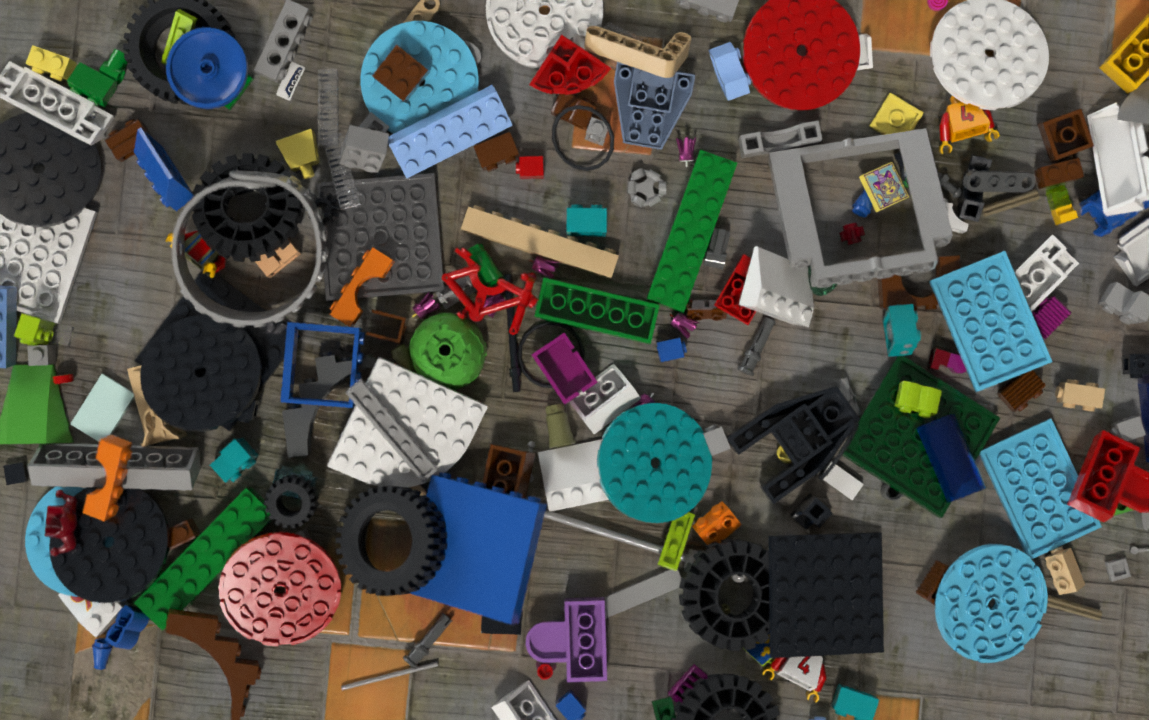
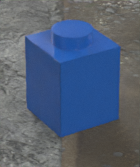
M680 338L656 343L660 363L683 358L684 353H687L685 342H681Z
M571 689L556 701L555 706L567 720H582L585 717L586 707Z

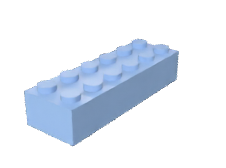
M490 85L389 136L388 144L405 177L409 178L513 125L493 85Z

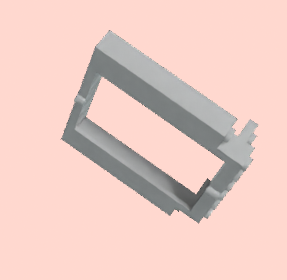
M926 128L860 139L848 138L840 142L769 152L768 163L790 268L796 267L798 269L810 265L812 272L810 278L811 287L825 288L836 283L844 285L856 280L857 282L869 281L875 277L877 279L889 278L895 274L903 276L909 275L914 271L922 273L931 271L936 267L938 258L935 246H946L950 243L953 234ZM900 149L924 251L881 258L872 257L868 260L824 266L802 163Z

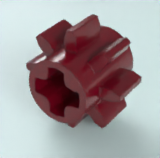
M857 222L842 226L843 231L839 233L841 242L847 241V245L862 242L861 237L865 235L863 226L858 227Z

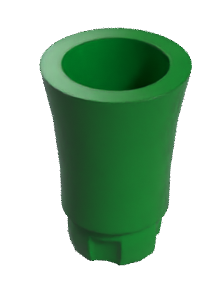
M482 244L474 245L468 249L472 253L470 258L481 266L478 277L483 285L492 287L497 284L498 279L505 278Z

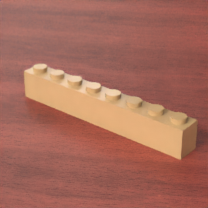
M476 205L473 208L468 207L461 227L463 232L527 253L539 255L549 260L559 261L561 264L601 277L612 278L619 255L615 254V250L609 248L601 250L597 248L596 244L591 242L582 244L575 237L567 236V238L559 236V232L550 229L548 232L540 230L541 227L530 223L527 226L522 224V220L511 217V220L503 218L504 215L492 211V214L484 212V208Z

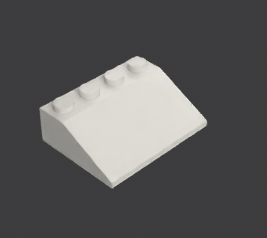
M755 246L739 305L793 325L809 327L814 310L810 268H790L787 258Z
M602 439L538 452L549 512L609 500L601 487L597 467V453Z

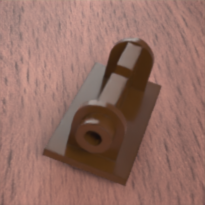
M691 300V302L687 303V318L695 321L702 319L719 321L726 319L727 313L714 306L716 300H709V307H705V300Z

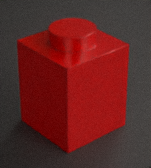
M543 156L519 157V162H516V174H520V179H544Z

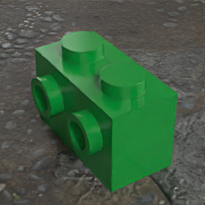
M79 62L67 80L70 91L80 96L82 95L96 106L99 104L104 108L117 90L115 80Z

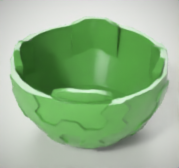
M439 313L427 318L415 329L411 337L409 351L417 374L452 390H457L468 386L480 375L487 356V345L481 331L472 320L467 318L461 319L453 313ZM442 345L450 346L451 352L448 356L440 354L439 350Z

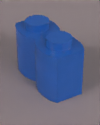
M125 605L119 611L116 622L109 628L105 640L113 647L132 649L139 639L140 632L147 626L149 617L138 607Z

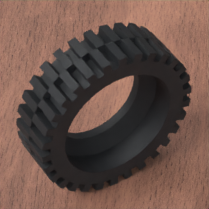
M148 0L147 2L150 5L148 8L144 5L139 7L142 11L140 16L135 12L132 15L136 22L134 24L128 22L127 28L131 31L130 34L124 33V39L128 41V44L123 43V49L128 52V54H124V58L130 63L127 67L134 73L132 76L135 80L140 82V85L156 97L158 96L160 99L168 100L174 104H178L179 101L181 104L187 105L172 90L167 75L160 69L156 61L155 48L160 35L172 26L175 12L179 9L197 18L195 25L200 28L219 29L235 38L234 32L230 29L231 26L222 14L206 0H159L158 2Z
M377 486V488L367 489L368 492L360 493V498H354L351 501L353 506L345 508L344 511L348 515L341 516L339 520L344 525L337 526L336 532H340L341 537L336 538V543H341V548L336 549L337 555H343V558L338 561L340 565L347 566L343 572L345 575H352L349 580L352 583H358L357 587L360 590L366 589V593L375 594L376 596H394L420 590L419 587H425L429 584L427 580L434 579L436 575L432 571H439L442 566L437 562L444 561L446 555L440 554L441 550H447V544L442 543V538H447V532H441V528L446 527L445 521H438L442 514L440 511H433L437 507L435 503L428 502L430 498L426 495H420L421 492L418 490L399 486ZM386 510L393 511L402 516L409 525L412 534V547L408 558L400 567L392 571L376 569L369 560L365 546L366 530L370 520L376 513Z

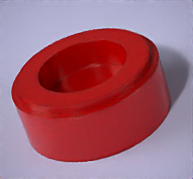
M73 374L52 376L53 383L55 384L74 381Z

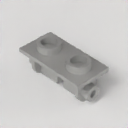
M469 275L455 280L468 296L477 291L472 285ZM448 285L444 287L445 291L436 292L445 310L460 301Z

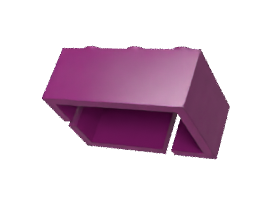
M565 333L534 352L532 357L563 403L567 404L580 395L578 393L579 390L585 392L598 382L579 353L571 351L574 349V346Z

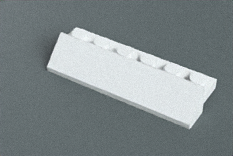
M10 61L0 74L1 99L91 146L105 138L104 133L114 120V116L96 107L93 102L26 67L22 68Z
M1053 234L1014 272L1031 312L1079 264Z

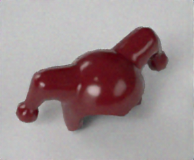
M58 490L56 497L65 500V504L63 506H47L44 536L60 538L63 542V545L59 548L53 547L50 550L52 556L71 551L77 545L74 534L77 526V516L75 514L77 499L74 496L65 494L63 490Z

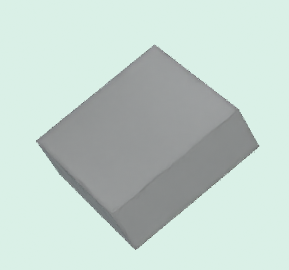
M1126 557L1105 562L1111 582L1131 577Z

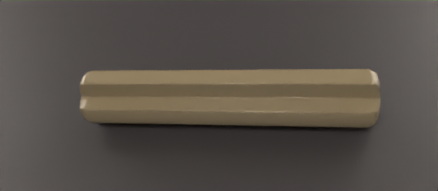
M1028 191L983 206L982 214L986 217L1039 199L1038 191Z
M1048 595L1047 606L1098 621L1101 619L1102 611L1099 609Z

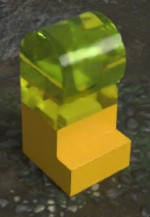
M1064 185L1046 191L1055 226L1078 218Z

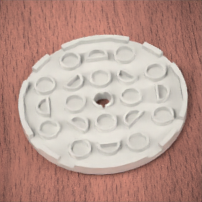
M486 0V19L492 38L503 53L521 65L539 69L561 34L585 50L584 43L587 28L590 26L601 27L603 1ZM546 5L550 8L548 15L539 13L541 6Z
M967 0L957 4L939 21L930 43V57H932L934 65L933 70L942 86L959 101L978 106L979 109L984 110L1011 108L1024 102L1041 85L1049 65L1047 41L1038 23L1022 8L1005 0ZM985 50H993L994 57H988L985 54Z

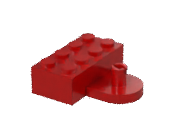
M1105 430L1094 436L1067 505L1103 523L1114 516L1118 503L1140 513H1149V472L1134 465L1140 448Z

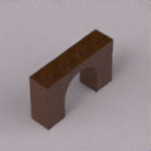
M960 256L938 257L936 278L960 269ZM895 274L889 278L878 279L880 309H886L887 311L889 306L913 304L914 311H916L917 307L925 306V310H934L939 306L933 291L923 298L909 294L902 284L901 276Z

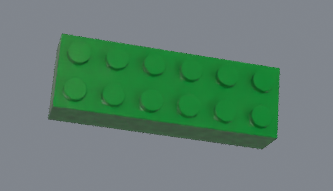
M543 278L534 317L650 345L660 305Z

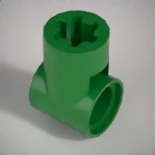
M114 49L109 60L104 61L99 69L100 73L115 80L116 85H119L125 77V67L128 62L124 58V53Z

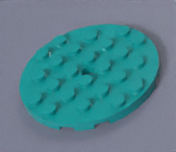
M662 403L638 405L616 417L603 434L600 449L597 453L599 481L609 501L626 516L648 523L669 522L691 511L705 494L712 473V456L706 444L704 432L699 424L683 410ZM654 457L659 459V466L656 469L651 466V460Z

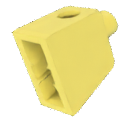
M312 129L276 141L278 148L293 172L301 170L303 179L315 176L312 166L319 164L320 160L316 136Z

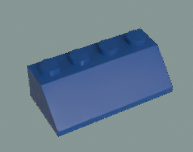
M140 127L137 130L134 153L138 158L136 162L146 171L144 175L147 179L153 182L152 188L162 196L160 198L161 202L167 208L170 206L175 211H178L195 196L164 147Z

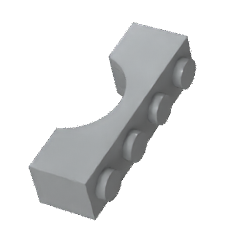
M818 120L773 132H755L740 135L738 142L741 157L748 158L768 154L769 152L819 144L822 141V135Z

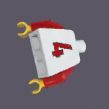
M822 656L774 658L770 666L763 669V675L766 671L772 673L769 680L774 678L776 670L777 675L807 690V700H809L810 695L815 694L814 702H818V692L821 691L827 678L825 666L822 663Z

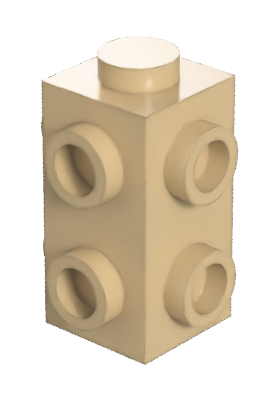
M1067 379L1066 382L1059 383V386L1056 387L1055 397L1057 402L1063 403V407L1075 409V405L1083 406L1082 410L1095 412V408H1102L1105 389L1098 388L1099 384L1086 382L1085 386L1079 385L1077 380Z
M1057 547L1051 550V554L1045 557L1046 566L1051 572L1053 584L1058 590L1059 595L1079 591L1085 586V582L1072 549Z

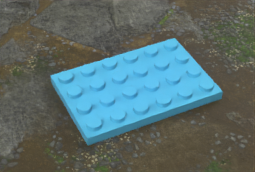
M1005 251L929 281L975 392L1052 362Z
M1051 418L994 443L980 452V458L1025 554L1031 557L1030 559L1036 558L1102 527L1099 520L1067 505L1078 474Z

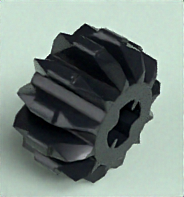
M320 192V198L314 194V202L317 208L321 205L327 206L325 208L326 212L323 213V226H327V219L333 224L334 219L332 216L339 217L335 210L341 209L340 206L335 205L338 199H332L331 193H328L325 197V193Z

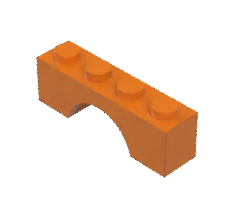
M373 247L371 250L368 249L363 255L362 260L364 261L361 266H357L351 275L353 277L349 284L346 283L342 288V296L339 301L335 300L330 307L332 311L330 315L349 327H354L363 313L358 303V291L362 284L371 278H385L395 263L394 260Z
M111 434L100 439L96 459L101 462L106 471V484L103 489H96L87 494L83 510L84 514L102 521H106L116 515L119 508L117 505L118 499L123 492V479L128 471L126 469L127 462L132 455V442Z

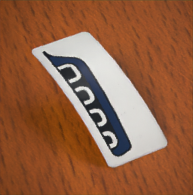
M291 62L287 75L281 81L276 95L290 101L305 67Z

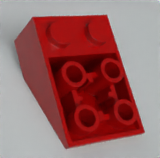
M743 254L714 306L744 324L749 325L757 311L739 305L751 258Z

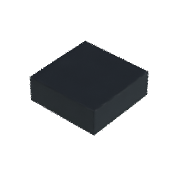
M25 462L3 466L6 485L28 482Z

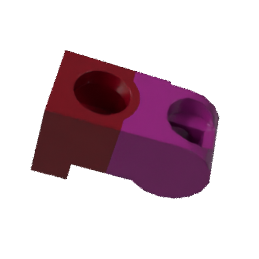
M937 348L932 349L927 368L938 370L939 366L948 368L954 374L966 372L960 355Z

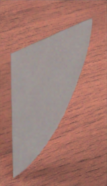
M1149 80L1142 83L1128 95L1120 106L1117 120L1149 124Z

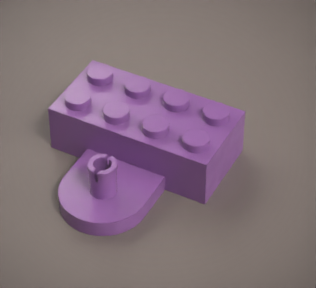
M604 597L565 598V621H542L533 625L528 631L526 649L530 656L543 663L566 662L567 682L607 681Z

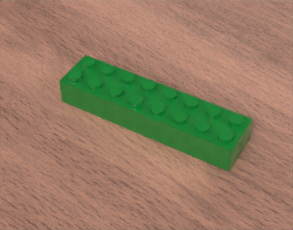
M703 150L699 151L646 301L684 313L737 162Z
M252 487L245 488L134 604L162 631L165 630L169 609L185 611L222 573L224 565L233 552L245 542L257 537L274 520V518L272 520L269 518L270 512L266 513L267 505H264V499Z

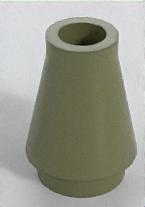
M403 343L390 350L392 353L391 357L399 366L410 371L415 370L411 361L409 347H406Z

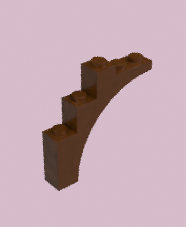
M169 609L165 633L180 636L196 643L214 658L225 674L230 687L232 700L230 719L240 720V717H244L246 705H243L244 697L248 698L250 688L247 685H255L256 679H260L261 667H259L258 661L236 658L240 657L242 645H239L238 638L216 635L220 633L221 629L218 615Z

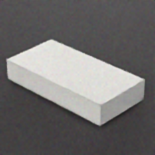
M835 465L823 479L850 500L855 498L864 485L838 465Z

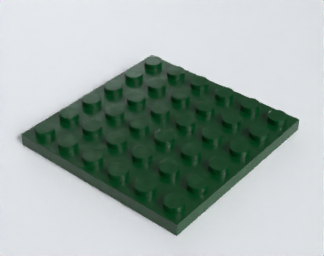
M897 356L860 416V420L857 422L859 423L858 430L842 456L938 518H943L999 422L1000 417L905 356ZM908 381L941 390L937 414L930 418H924L915 411H911V413L900 411L899 407L895 406L899 383Z

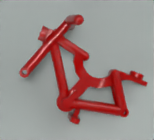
M464 247L461 250L456 248L454 251L466 260L468 267L442 275V280L465 306L463 311H459L456 315L461 319H466L468 316L467 312L469 311L470 319L478 322L487 314L518 305L511 328L509 329L510 334H517L526 307L529 306L532 309L539 300L531 292L537 279L535 273L530 272L529 274L523 273L521 275V279L526 281L524 289L502 278L498 279V286L487 287L479 280L478 272L481 270V266L470 258L472 253ZM469 275L472 285L478 290L475 303H473L455 279ZM505 290L518 295L517 297L484 307L487 295L500 294Z

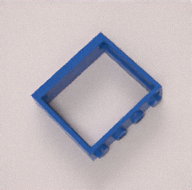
M287 322L281 402L354 408L356 404L350 398L348 402L293 397L298 330L354 334L351 387L362 379V373L359 372V364L363 363V353L360 352L361 344L364 345L365 333L362 332V329Z

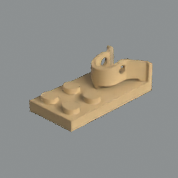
M142 365L128 368V375L145 434L141 446L146 447L151 444L187 436L185 430L165 423L147 404L140 382Z

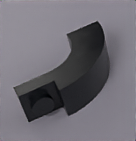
M972 154L967 171L964 172L963 177L972 170L989 171L992 158ZM974 176V177L971 179V181H970V185H971V186L976 183V181H977V180H976V179H977L976 177H977V176ZM963 178L961 183L962 193L958 199V217L979 222L984 206L983 192H973L966 189L963 185Z

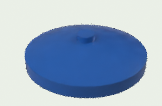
M198 28L187 32L174 43L167 57L166 74L172 90L184 102L200 109H215L232 102L241 93L248 77V61L240 44L228 33L215 28Z

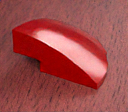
M561 34L529 85L549 94H575L596 85L608 74L611 68Z

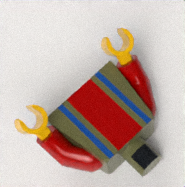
M197 230L185 234L186 259L199 268L203 274L214 278L215 273L225 268L226 258L220 256L216 250L213 251L205 243ZM173 233L168 234L165 242H172Z

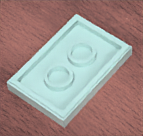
M101 374L70 424L100 442V439L113 434L135 398L134 393L105 374Z

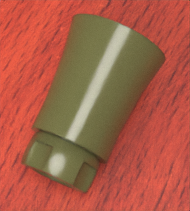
M564 404L545 407L549 449L575 444L576 441L571 431Z

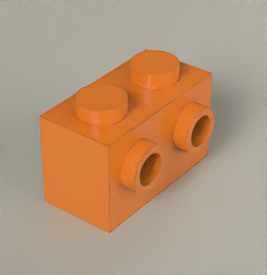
M721 501L713 506L706 515L699 518L692 525V528L709 545L713 542L721 543V540L727 538L742 524Z

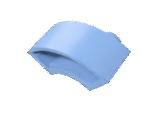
M731 42L709 49L714 71L727 100L729 101L750 93L749 85L751 80L748 73H744L740 64L741 54L739 49L734 48Z

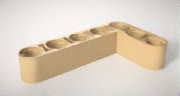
M590 26L586 30L584 48L591 53L660 77L671 78L688 57L691 36L683 32L676 33L665 48L662 49L598 26Z

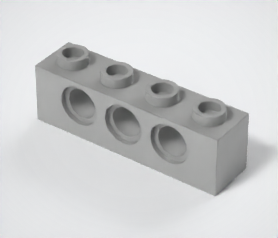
M286 0L254 69L258 75L278 84L281 80L285 79L288 72L286 68L289 62H292L295 58L297 45H300L303 41L304 29L312 21V13L309 8L291 0ZM297 21L298 23L295 28H289L290 22ZM283 39H289L288 45L281 46ZM280 56L281 61L278 64H273V58Z

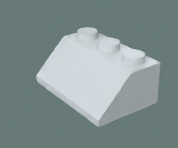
M614 363L595 377L598 382L585 392L579 390L578 393L580 395L569 402L593 434H596L641 399L634 387Z
M530 680L505 695L491 707L500 720H556Z

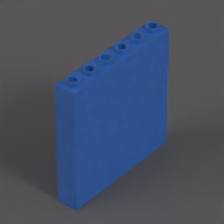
M440 472L439 475H431L427 497L430 498L428 502H434L437 506L433 511H440L442 514L438 521H445L446 527L441 528V532H447V538H442V543L447 544V550H441L440 554L446 556L444 561L437 562L442 566L440 570L432 571L436 575L434 579L427 580L429 584L425 587H419L420 590L410 592V594L508 624L519 623L547 504L541 503V499L529 496L528 499L523 498L522 493L511 491L510 494L504 493V489L500 487L486 488L487 484L475 481L474 484L468 483L469 479L457 477L456 480L451 478V474Z

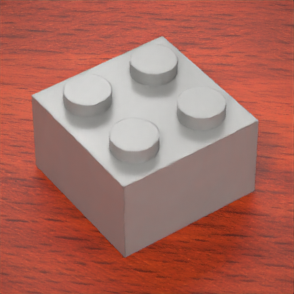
M349 125L342 143L339 164L345 165L348 168H359L366 172L378 173L386 156L389 134Z

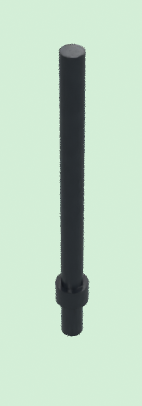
M505 274L504 280L512 283L511 274ZM505 290V299L513 298V293ZM514 306L506 308L511 362L509 374L512 377L513 392H521V368H519L517 338L516 334L512 335L509 332L515 316Z

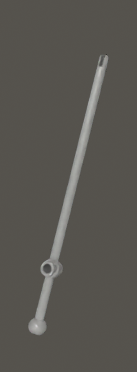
M545 510L544 518L661 554L663 546ZM689 549L688 554H682L681 561L685 562L683 568H686L688 563L693 564L695 562L693 556L698 551ZM736 574L731 577L735 582L741 583L745 580L746 576L740 577Z

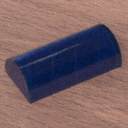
M955 413L917 428L948 503L986 489Z

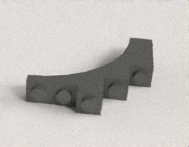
M332 352L320 353V357L315 358L318 381L316 382L315 378L304 379L303 384H298L300 398L325 400L327 395L339 383L351 376L352 357L341 358V362H339L338 356L332 355ZM372 354L363 355V363L359 364V371L374 367L378 358H372ZM299 404L287 406L288 410H282L288 458L311 455L313 423L321 405L301 404L302 408H299Z

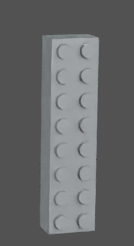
M39 444L28 465L31 485L42 487L104 488L107 478L106 471L101 462L96 459L99 444ZM131 446L132 455L127 462L126 469L128 471L123 479V489L182 491L193 489L201 468L199 447Z

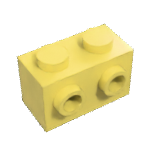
M33 45L26 64L32 67V71L43 75V73L50 74V78L60 82L62 79L68 80L77 66V63L70 58Z

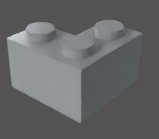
M1118 282L1110 283L1098 304L1103 306L1102 309L1105 312L1116 314L1120 317L1119 320L1127 325L1146 322L1149 318V295L1142 291L1133 292Z

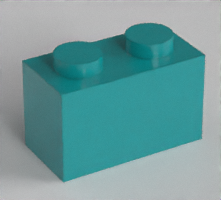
M838 683L831 707L835 710L836 714L844 717L848 714L854 716V720H873L879 699L869 693Z

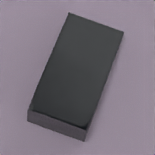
M522 614L519 623L508 624L482 616L481 633L521 635Z

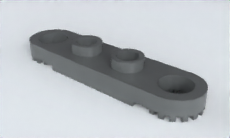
M972 170L963 177L964 187L973 192H1028L1035 186L1034 175L1025 171ZM974 176H977V177H976V178H977V179H976V180H977L976 183L971 186V185H970L971 179H972ZM1028 177L1029 182H1027L1026 186L1022 187L1023 179Z

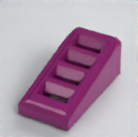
M695 664L667 692L676 703L677 701L682 703L684 698L682 699L676 694L677 690L681 694L684 693L685 690L681 687L682 684L687 688H694L686 681L687 678L693 682L697 681L691 675L693 671L700 678H708Z

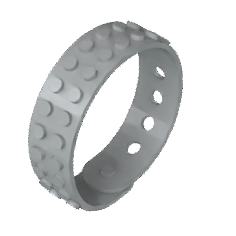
M230 171V178L219 181L204 189L181 212L172 238L173 268L181 287L182 295L187 300L189 299L200 313L213 317L212 319L216 322L231 323L235 327H245V325L263 327L271 321L275 323L282 321L291 311L295 313L303 306L304 299H310L318 287L315 285V282L321 281L326 269L323 267V262H326V259H328L329 247H325L328 231L327 227H323L322 219L324 215L321 207L317 208L314 202L315 196L309 189L306 190L300 184L301 181L292 175L287 177L270 172ZM276 184L285 187L293 192L305 206L314 227L317 257L311 281L292 301L269 311H238L216 303L200 290L193 280L186 262L185 230L194 207L207 193L223 187L246 186V188L258 189L259 187H275Z

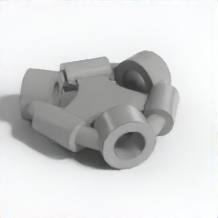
M640 168L631 174V179L628 181V194H630L631 202L640 208L644 206L651 207L660 202V199L666 195V181L652 169L645 170ZM644 175L647 176V179L644 182L639 184L636 183V180L640 179ZM655 182H659L658 194H655L653 191ZM637 192L642 193L647 197V200L645 201L635 194Z

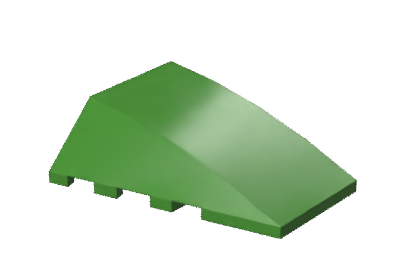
M54 364L13 366L0 417V444L74 443L69 430L68 418L66 419L64 402L59 392L60 386L53 383L52 376H57Z

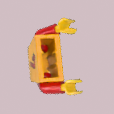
M954 96L950 98L951 104L947 106L946 113L942 115L939 126L940 141H942V144L939 146L940 154H943V147L945 145L948 147V153L952 152V146L948 144L949 140L953 143L985 134V140L992 142L991 133H993L995 139L999 138V132L993 128L995 125L990 110L979 109L978 106L969 103L965 104Z

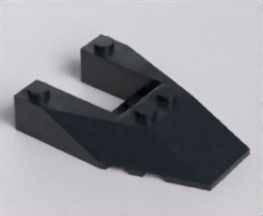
M835 386L775 404L726 438L734 452L739 455L769 433H772L792 462L791 465L759 486L770 503L775 504L823 470L826 463L837 451V448L854 428L853 424L858 422L860 418L839 388Z

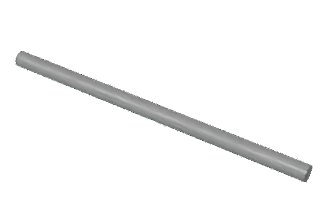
M438 662L420 665L416 669L412 667L342 685L341 689L346 690L437 667Z

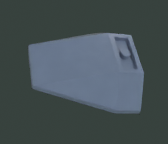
M617 62L614 86L623 143L662 150L692 95L695 74L678 70L673 77L664 78Z

